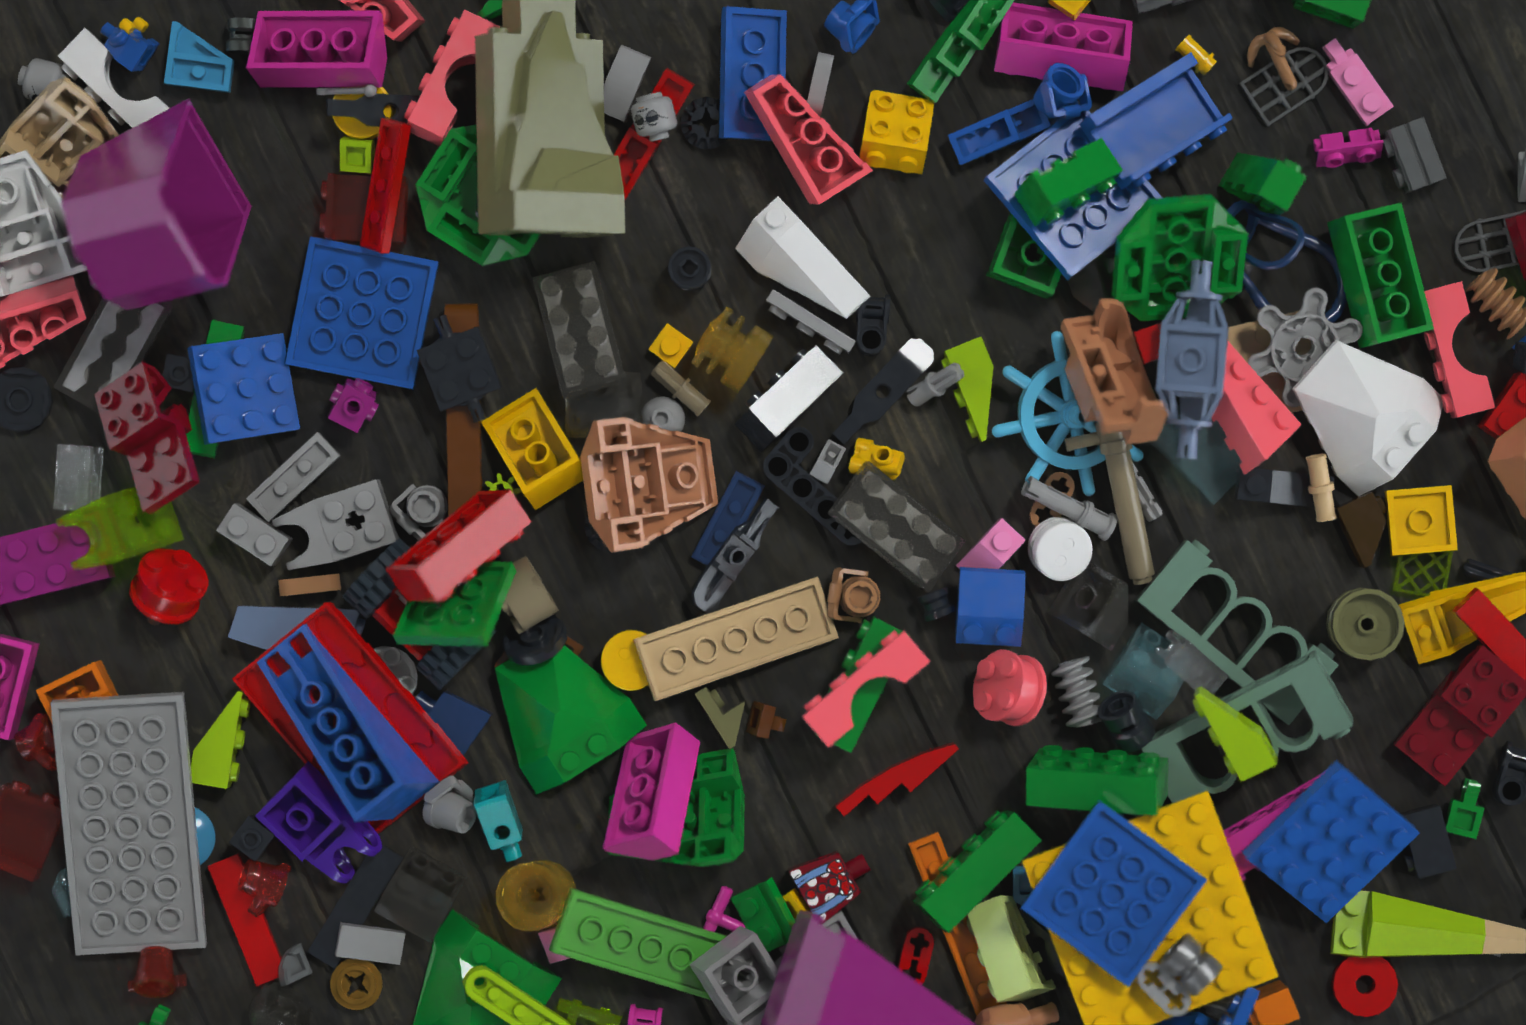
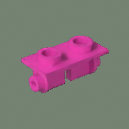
M1370 127L1348 131L1350 142L1345 143L1342 132L1319 135L1318 139H1313L1314 150L1318 152L1316 168L1323 166L1336 168L1344 163L1357 161L1369 163L1381 158L1384 142L1380 140L1379 130H1373Z

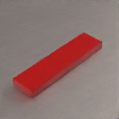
M381 118L360 240V246L387 254L390 253L411 125L390 118Z
M237 853L208 865L256 986L279 978V965L282 957L240 854Z

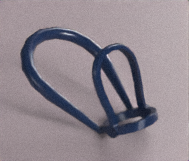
M1240 200L1234 203L1227 210L1233 217L1243 209L1248 213V223L1245 229L1248 233L1247 245L1252 239L1258 224L1296 242L1292 250L1280 260L1264 262L1246 253L1245 261L1261 269L1273 270L1289 264L1298 255L1303 246L1323 255L1333 267L1338 281L1337 297L1332 307L1325 313V316L1332 323L1340 318L1347 305V299L1333 247L1315 236L1304 233L1302 227L1289 218L1260 211L1255 204ZM1244 272L1243 287L1256 308L1260 310L1266 305H1271Z

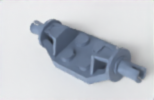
M1191 260L1190 289L1187 292L1176 293L1177 300L1161 323L1156 390L1167 410L1169 419L1166 420V424L1176 425V428H1179L1176 458L1186 459L1188 445L1187 458L1197 459L1199 430H1202V427L1212 428L1213 422L1210 421L1224 395L1229 327L1220 304L1223 295L1213 294V291H1210L1212 261L1203 260L1201 262L1200 260ZM1189 299L1190 303L1186 320H1182L1187 300ZM1176 397L1180 399L1181 419H1178Z

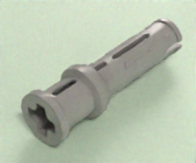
M1032 476L1028 478L1029 482L1026 481L1024 483L1021 495L1068 517L1080 527L1098 534L1099 539L1106 541L1113 533L1118 520L1116 514H1106L1095 508L1094 503L1090 501L1080 502Z

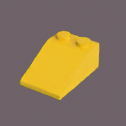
M537 388L481 421L523 494L535 510L583 481L581 459Z

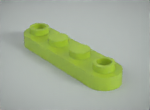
M486 966L472 967L464 976L463 986L468 996L511 1025H571L565 1018ZM478 977L485 978L483 984L479 986L474 985V981Z

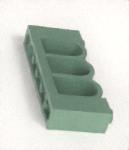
M1196 539L1192 543L1188 540H1183L1152 578L1153 580L1145 586L1135 599L1136 602L1241 688L1255 681L1242 670L1243 667L1271 635L1279 632L1290 635L1295 641L1297 653L1294 661L1316 650L1329 675L1338 667V664L1332 660L1335 654L1322 643L1317 647L1311 643L1306 645L1302 635L1293 628L1281 625L1272 626L1273 620L1270 610L1263 602L1253 597H1237V588L1234 580L1223 570L1208 567L1212 562L1207 557L1210 551ZM1208 574H1214L1226 586V600L1198 634L1171 611L1199 578ZM1248 603L1260 612L1262 619L1261 629L1233 663L1206 640L1232 609L1237 605ZM1292 684L1261 699L1265 708L1286 725H1290L1305 707Z
M1316 650L1221 698L1223 702L1237 711L1250 705L1253 707L1271 740L1272 747L1277 756L1279 748L1288 752L1306 750L1315 743L1319 733L1323 740L1330 737L1333 740L1339 739L1349 733V727L1353 726V716ZM1290 684L1295 688L1313 722L1310 731L1298 738L1283 735L1275 726L1261 699ZM1197 711L1155 732L1153 739L1145 747L1141 748L1143 753L1153 752L1159 754V757L1168 758V797L1172 803L1205 790L1212 794L1223 792L1233 785L1238 776L1237 773L1231 775L1229 772L1224 777L1209 779L1202 776L1195 768L1181 741L1211 726L1206 716L1201 718Z

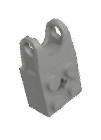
M378 479L314 499L272 520L274 527L299 525L306 530L309 536L307 550L293 561L287 562V570L341 561L393 544L399 539L381 481ZM354 512L357 515H363L365 518V522L360 523L362 528L357 530L356 526L350 525V518H353L352 514Z
M740 926L689 965L719 1013L729 1025H760L778 973V968L757 934Z

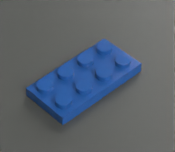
M722 7L719 138L772 141L744 91L770 75L781 74L786 79L787 11Z

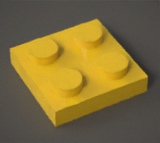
M1452 485L1385 491L1391 556L1458 550Z

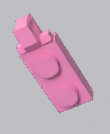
M1336 38L1322 47L1331 60L1326 65L1330 71L1328 73L1365 126L1394 107L1357 53L1355 54L1351 48L1345 51Z

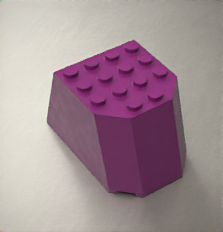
M189 99L81 155L61 202L75 258L78 262L84 264L89 272L91 284L96 290H100L105 300L126 310L227 285L252 207Z
M800 910L796 916L760 1024L975 1025L844 930H841L839 934L834 933L821 925L825 920L814 912Z

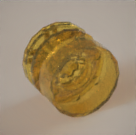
M726 307L720 315L711 321L700 338L691 364L699 368L707 356L711 359V362L705 373L710 375L721 365L725 369L720 382L736 393H739L774 336L757 325L744 335L740 331L745 317L741 315L734 326H730L727 323L734 310Z
M534 860L520 863L508 869L501 877L496 890L497 907L506 922L522 931H538L553 927L558 924L569 889H576V884L570 872L554 861ZM543 888L542 895L546 897L545 899L538 900L540 894L536 891L537 889Z

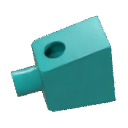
M503 780L476 789L474 806L490 849L500 848L504 862L520 858L522 852L518 842L522 840L523 830L507 781ZM504 825L506 828L501 829L498 826Z

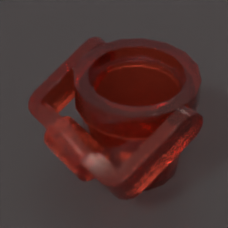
M39 713L34 716L29 725L15 733V744L20 755L27 762L36 760L48 771H57L53 724L47 713Z
M251 859L245 863L239 878L238 890L254 897L247 910L254 917L258 918L270 906L275 907L280 901L291 870L288 864L275 865L260 861L255 862Z
M149 946L140 951L134 980L128 981L129 992H136L141 996L150 998L166 997L173 994L176 987L187 986L186 974L174 975L172 951L162 946Z

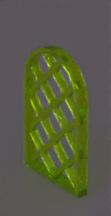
M1446 551L1438 557L1434 553H1429L1433 561L1424 567L1417 558L1420 554H1410V557L1403 562V555H1399L1393 591L1414 594L1419 597L1429 596L1430 594L1422 592L1431 586L1435 591L1440 590L1435 583L1443 577L1442 589L1447 588L1453 551ZM1448 555L1445 570V568L1440 563V560ZM1414 560L1420 570L1410 576L1404 565ZM1436 563L1442 574L1433 580L1426 570ZM1401 569L1407 579L1398 584ZM1423 573L1429 583L1419 589L1413 579ZM1410 582L1416 591L1400 588Z

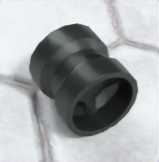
M227 19L230 39L226 41V52L249 54L256 19Z

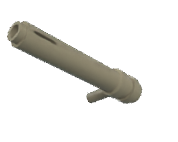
M1096 422V432L1064 439L1067 451L1099 444L1101 454L1105 455L1129 578L1133 579L1135 585L1146 584L1153 580L1152 575L1155 572L1130 452L1133 445H1126L1121 431L1102 434L1099 424Z

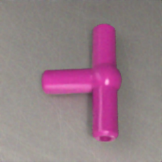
M727 886L721 887L712 909L706 913L704 929L715 932L717 927L720 926L733 932L740 926L746 928L743 922L723 914L733 893L731 888Z

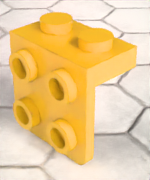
M878 90L872 91L869 97L859 158L873 168H886L904 173L922 174L927 154L934 103L926 98Z

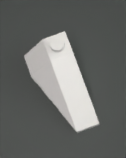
M776 197L753 219L735 248L761 275L781 283L784 287L813 300V302L846 319L870 298V295L779 197Z

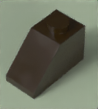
M1367 492L1335 507L1337 520L1359 567L1362 568L1371 565L1386 524V519L1383 515L1387 513L1385 504L1379 495L1375 497L1373 492Z

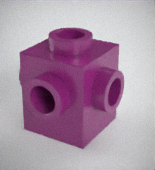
M347 377L344 385L338 383L329 401L333 402V405L329 411L328 418L358 433L364 420L371 421L379 404L374 402L376 400V392L372 390L373 386L360 378H356L354 381Z

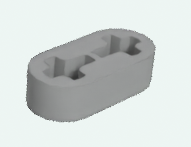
M818 52L807 100L810 107L820 116L834 60V55Z
M1148 961L1136 976L1140 987L1169 1015L1180 1016L1186 1013L1191 1004V998L1187 990L1166 972L1159 963ZM1147 969L1152 972L1156 969L1160 971L1157 974V978L1163 983L1160 988L1152 982H1149L1147 985L1144 983L1146 980L1144 972ZM1167 989L1174 995H1178L1180 992L1183 994L1180 999L1183 1005L1180 1008L1175 1005L1171 1008L1167 1006L1170 1003L1169 998L1164 994Z

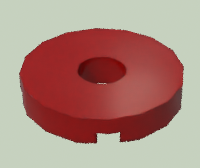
M1347 956L1337 965L1333 972L1332 989L1334 997L1342 1008L1353 1015L1363 1017L1378 1015L1389 1008L1396 997L1398 988L1396 972L1383 957L1360 958ZM1363 975H1369L1373 979V987L1366 993L1359 992L1356 987V981Z

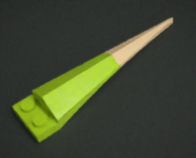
M1359 891L1333 917L1330 954L1369 958L1526 953V929L1373 891Z

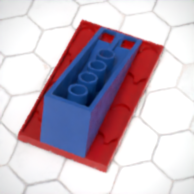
M325 602L232 678L305 764L309 761L331 782L354 821H368L378 834L423 800L425 794L448 776H453L469 764L438 723L431 719L411 692L403 687L371 645L364 641L344 614L332 602Z

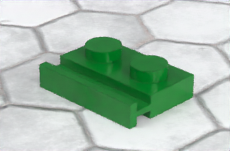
M772 877L731 897L747 929L757 934L767 952L788 943L795 919Z

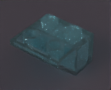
M1141 622L1113 663L1103 685L1113 692L1123 690L1134 692L1144 712L1157 720L1175 699L1195 657Z

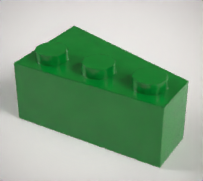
M1100 138L1071 153V156L1062 161L1059 158L1051 162V167L1041 173L1039 169L1030 172L1014 195L1035 227L1044 221L1050 225L1064 216L1063 210L1070 206L1076 210L1091 200V194L1099 191L1102 195L1117 185L1115 180L1123 172V169L1104 140Z

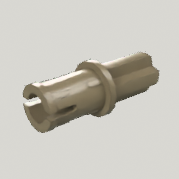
M665 361L659 362L652 370V376L673 394L672 398L675 399L677 397L697 417L711 402L689 383V378L685 380Z

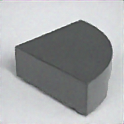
M301 943L290 947L280 961L279 981L281 987L313 973Z

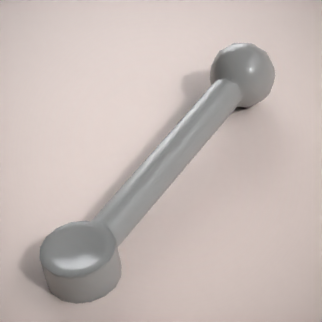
M369 84L364 88H316L317 95L365 94L368 97H373L376 95L377 89L374 85Z

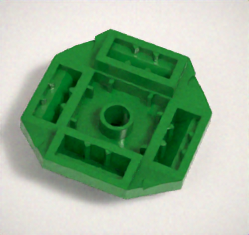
M477 124L451 129L416 183L426 230L483 267L527 256L541 234H479V223L475 214L478 194Z

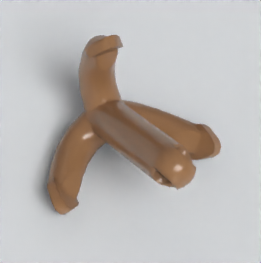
M1273 27L1267 33L1257 35L1251 41L1247 52L1248 67H1253L1259 49L1265 45L1285 88L1292 91L1297 87V81L1285 58L1286 48L1279 38L1294 45L1299 44V39L1294 33L1283 27Z

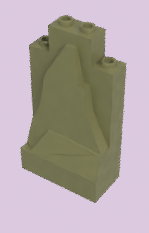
M502 0L503 27L488 28L487 34L475 36L479 234H561V237L594 238L625 234V197L619 156L612 154L605 137L603 40L590 39V34L576 33L575 0Z

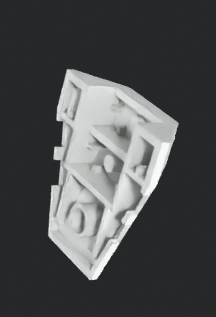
M27 150L0 158V297L87 271L84 264L78 262L73 254L69 231L62 209V198Z
M1335 340L1292 388L1309 424L1313 426L1319 438L1318 442L1321 448L1326 452L1332 464L1331 468L1334 474L1357 496H1361L1393 480L1436 432L1443 407L1441 395L1424 378L1338 340Z

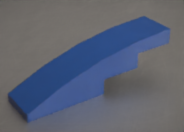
M1032 99L951 133L948 137L959 164L963 165L1039 134L1051 127L1060 118H1048L1038 110Z

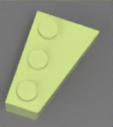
M999 895L977 904L967 914L968 929L975 936L979 947L977 950L979 961L986 968L989 977V991L996 998L997 1002L1024 1001L1056 988L1052 979L1046 981L1038 965L1043 959L1039 951L1032 952L1025 935H1028L1030 932L1012 896Z

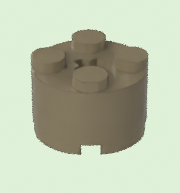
M526 556L513 562L516 573L502 606L504 612H507L510 616V620L519 634L559 611L550 593L546 590L541 578Z

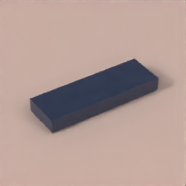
M736 471L691 557L708 566L734 528L747 521L765 485Z

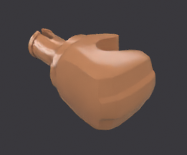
M1053 1002L1030 1010L1022 1003L1015 1005L999 1004L982 1010L975 1019V1025H1047L1058 1022L1059 1013Z

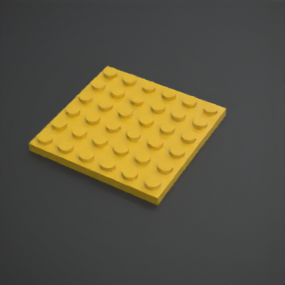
M1205 790L1163 806L1157 816L1139 815L1127 820L1207 879L1148 960L1159 963L1165 953L1183 935L1189 933L1202 945L1201 954L1209 953L1223 965L1218 975L1202 992L1196 996H1192L1189 993L1191 1004L1188 1011L1245 990L1247 987H1253L1279 977L1208 791ZM1066 844L1022 860L1032 889H1034ZM1047 928L1084 1025H1153L1174 1017L1166 1013L1140 987L1136 978L1129 987ZM1147 969L1144 972L1146 976L1144 983L1147 985L1149 982H1152L1160 988L1163 985L1157 978V974L1160 971L1156 969L1152 972ZM1181 976L1174 977L1181 984ZM1169 989L1164 992L1170 1000V1003L1167 1005L1169 1008L1174 1005L1180 1008L1183 1005L1180 1000L1183 996L1181 992L1178 995H1174Z

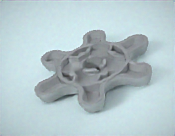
M1311 288L1305 293L1302 308L1294 315H1284L1274 305L1262 307L1257 315L1260 326L1269 332L1271 342L1264 351L1251 355L1247 363L1259 377H1263L1271 372H1277L1283 376L1285 386L1282 392V399L1290 407L1300 406L1292 388L1335 340L1344 344L1355 342L1361 337L1363 332L1361 323L1353 318L1345 319L1339 323L1328 321L1325 316L1328 297L1320 288ZM1301 338L1310 339L1311 349L1304 355H1299L1295 352L1296 345Z

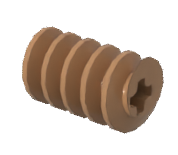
M1492 268L1476 277L1464 291L1465 293L1471 290L1474 291L1470 300L1471 303L1479 300L1483 301L1479 309L1481 313L1489 309L1492 310L1488 319L1490 322L1498 318L1502 320L1497 328L1498 331L1508 327L1511 329L1506 338L1508 340L1526 325V307L1522 308L1525 297L1519 296L1513 299L1516 288L1511 286L1504 289L1507 278L1502 277L1494 280L1498 269Z

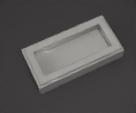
M340 922L335 955L336 957L400 965L406 933L403 930Z

